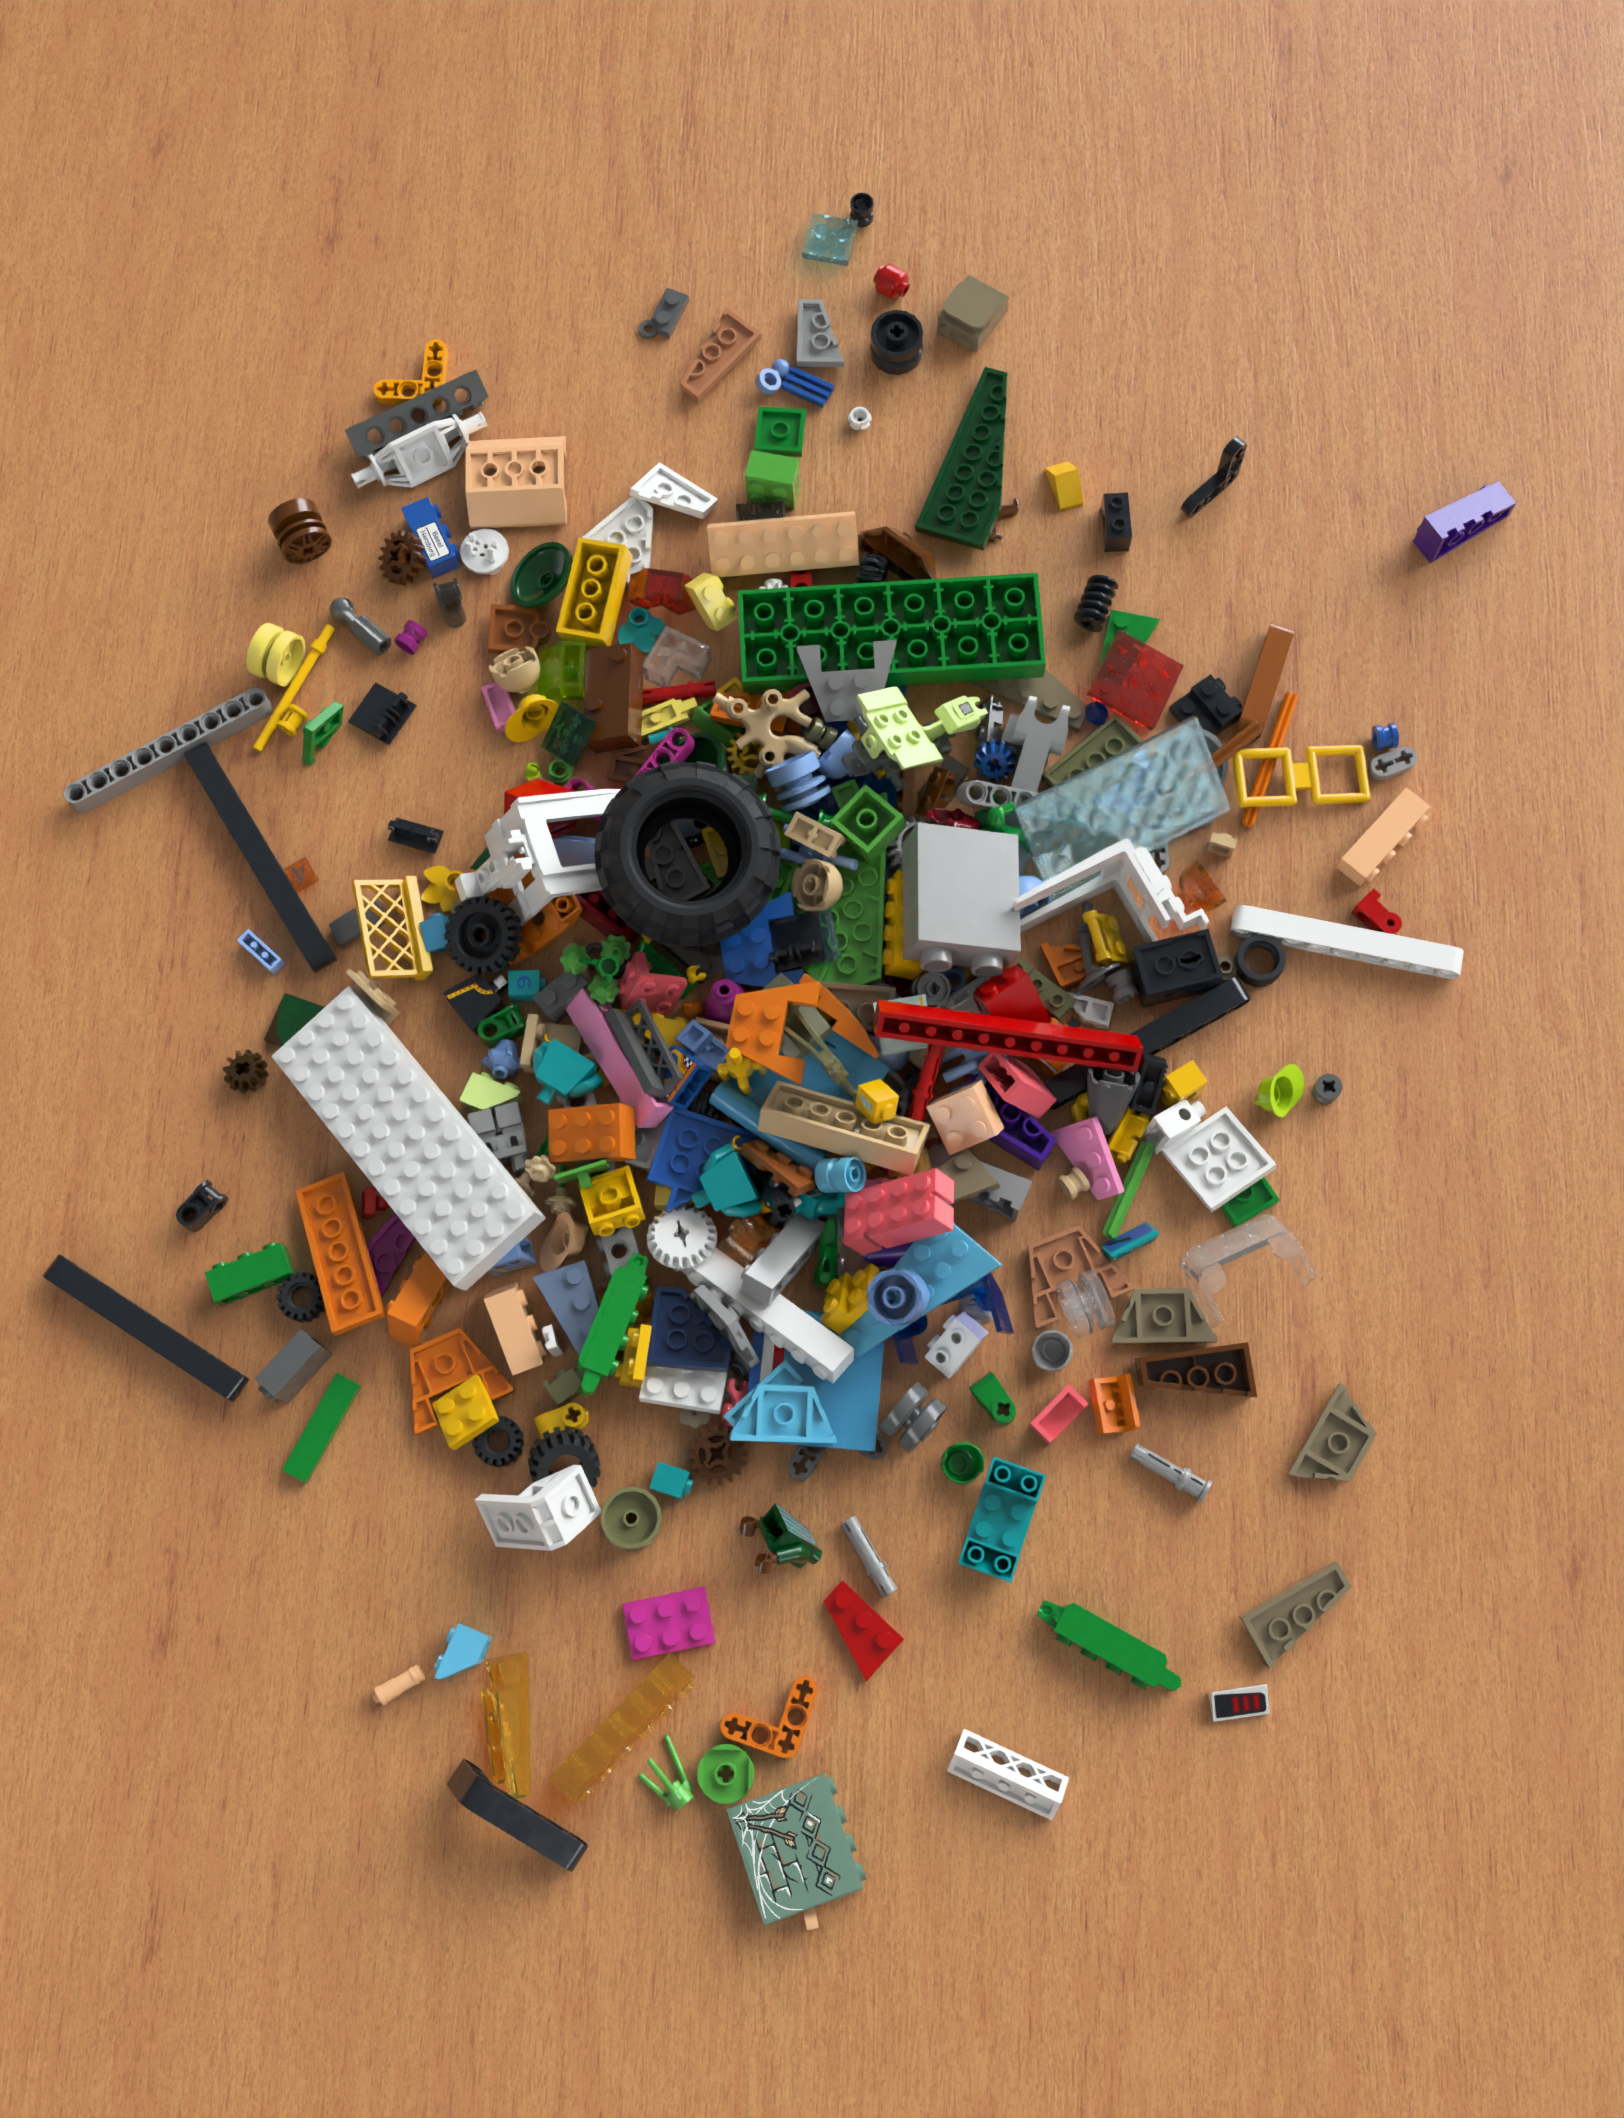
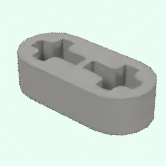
M1400 747L1379 755L1372 760L1368 769L1369 775L1376 781H1385L1406 773L1415 765L1417 755L1410 747ZM1401 755L1403 756V758H1409L1407 764L1405 761H1401L1398 763L1396 762L1399 761ZM1378 764L1381 767L1389 765L1384 773L1382 770H1376Z

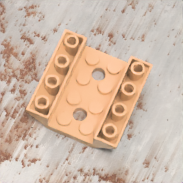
M566 436L470 441L466 448V501L470 529L567 524V502L564 494ZM537 466L545 467L544 472L540 474L534 473L533 470ZM490 468L497 470L493 476L484 474Z

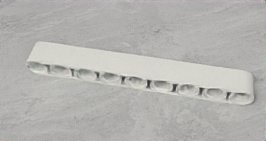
M1235 906L1230 928L1232 935L1247 939L1254 935H1266L1274 938L1282 946L1442 978L1456 979L1460 977L1464 951L1458 947L1253 906Z

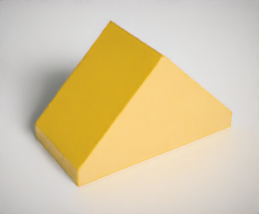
M1068 461L1046 467L1045 472L1059 510L1063 511L1083 505L1078 469Z

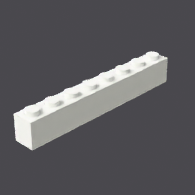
M681 1231L677 1237L682 1240L684 1247H686L685 1236L687 1234ZM715 1247L708 1259L695 1267L687 1269L672 1268L677 1272L680 1270L687 1275L689 1281L695 1286L699 1287L704 1284L709 1291L715 1290L723 1303L731 1307L738 1317L742 1316L748 1320L750 1326L757 1332H764L777 1347H784L791 1352L792 1357L801 1364L806 1363L810 1366L815 1375L820 1379H827L834 1383L854 1361V1348L781 1294L768 1307L741 1292L743 1283L741 1274L744 1267Z

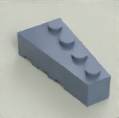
M585 1261L533 1276L578 1355H580L599 1308L589 1267Z

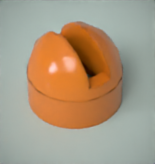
M702 1000L682 1004L683 1012L687 1019H694V1015H697L699 1018L702 1017Z

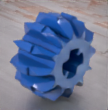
M992 739L990 746L983 742L980 747L981 750L975 751L974 756L977 759L974 760L973 766L978 768V776L986 774V782L992 777L997 784L999 783L1000 776L1007 780L1009 778L1008 772L1015 771L1013 763L1016 762L1017 758L1015 755H1011L1013 752L1012 746L1004 748V740L999 745H996L995 740ZM994 758L999 760L996 764L991 763Z

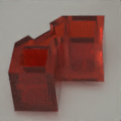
M644 568L641 571L630 574L627 601L636 607L648 610L662 605L677 615L696 610V606L684 585L693 580L688 574Z

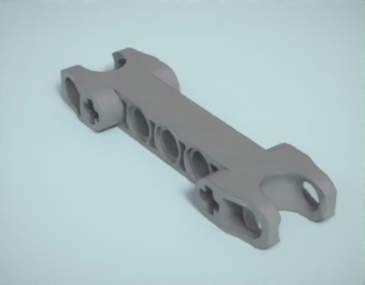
M1030 696L1025 708L1018 717L1012 738V743L1023 745L1011 787L1037 792L1048 754L1062 755L1068 732L1070 706L1063 705L1058 718L1052 723L1044 724L1039 722L1034 714L1037 697ZM1018 797L1017 806L1021 809L1023 801ZM1007 814L1004 816L1005 824L1016 828L1025 827L1023 835L1030 845V853H1027L1018 843L1019 876H1021L1026 863L1032 856L1038 831L1027 828L1029 818Z

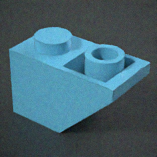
M458 1623L456 1628L452 1627L446 1639V1643L449 1644L444 1655L440 1654L435 1663L434 1670L437 1671L435 1678L445 1680L482 1664L493 1637L464 1624Z

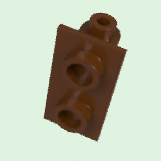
M935 766L933 772L929 775L928 784L918 801V808L915 813L926 817V813L931 809H944L947 801L940 798L941 794L950 796L957 781L955 779L956 774L948 769Z

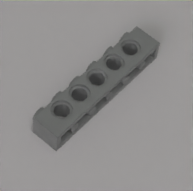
M472 370L353 425L344 431L356 456H363L365 460L369 458L368 455L370 454L374 456L377 453L376 449L386 446L390 442L433 421H438L447 416L452 418L453 414H456L458 417L464 414L462 409L471 406L473 410L484 405V399L489 396L477 370ZM459 388L467 393V399L463 403H459L455 399V392ZM438 398L445 402L446 407L442 413H437L433 409V402ZM416 408L424 413V419L420 423L414 422L411 418V413ZM395 418L402 422V430L398 433L392 432L389 427L390 421ZM373 428L377 429L381 434V438L377 443L370 442L367 437L369 430Z

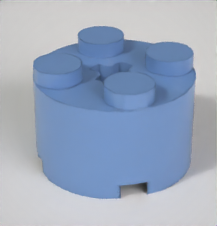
M908 1269L882 1271L871 1280L867 1288V1304L870 1313L879 1322L888 1325H905L915 1322L924 1314L930 1299V1292L924 1280L917 1273ZM895 1292H900V1302L895 1301L897 1299Z

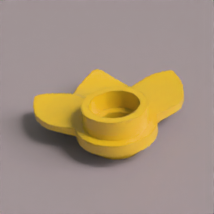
M439 865L424 870V875L431 884L421 895V900L428 904L440 903L443 912L451 911L453 904L460 899L452 884L460 874L465 873L450 871L447 867Z

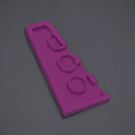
M396 1213L367 1243L381 1298L416 1240Z

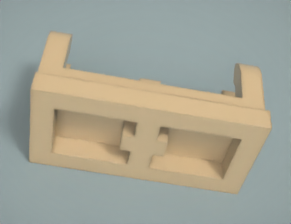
M797 811L784 833L785 836L828 858L832 857L834 859L837 857L836 851L838 847L843 846L847 840L842 834Z

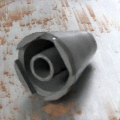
M1094 1066L1088 1067L1089 1118L1098 1116L1105 1137L1113 1134L1139 1086L1141 1079L1139 1072L1134 1074L1130 1071Z

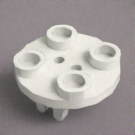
M480 529L469 533L462 542L460 549L464 566L476 574L495 575L499 573L509 554L506 539L499 532L492 529Z

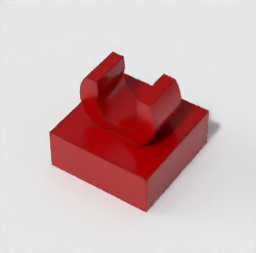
M365 1187L362 1191L361 1218L372 1219L376 1210L386 1211L388 1203L382 1196H376L375 1187Z

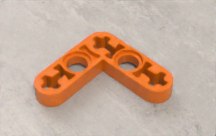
M801 1676L794 1681L779 1728L738 1713H729L721 1720L720 1729L722 1734L728 1739L782 1758L793 1757L799 1750L817 1695L818 1688L816 1682L809 1676ZM805 1680L810 1682L809 1687L813 1689L812 1694L805 1695L804 1702H809L808 1709L801 1704L791 1703L793 1697L799 1700L801 1691L797 1689V1685L803 1684ZM793 1708L800 1709L804 1714L803 1722L797 1726L790 1724L788 1721V1713ZM733 1717L737 1718V1724L746 1727V1721L751 1722L752 1725L747 1731V1740L741 1738L744 1732L734 1731L733 1734L728 1733L729 1728L725 1726L726 1721H732ZM784 1725L791 1730H800L799 1737L793 1734L791 1743L795 1745L794 1750L789 1749L787 1753H783L782 1746L779 1745V1741L785 1740L788 1734L787 1731H782ZM756 1727H763L768 1732V1739L763 1744H757L752 1739V1732Z

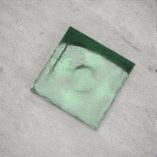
M561 701L540 747L568 765L576 767L597 721Z

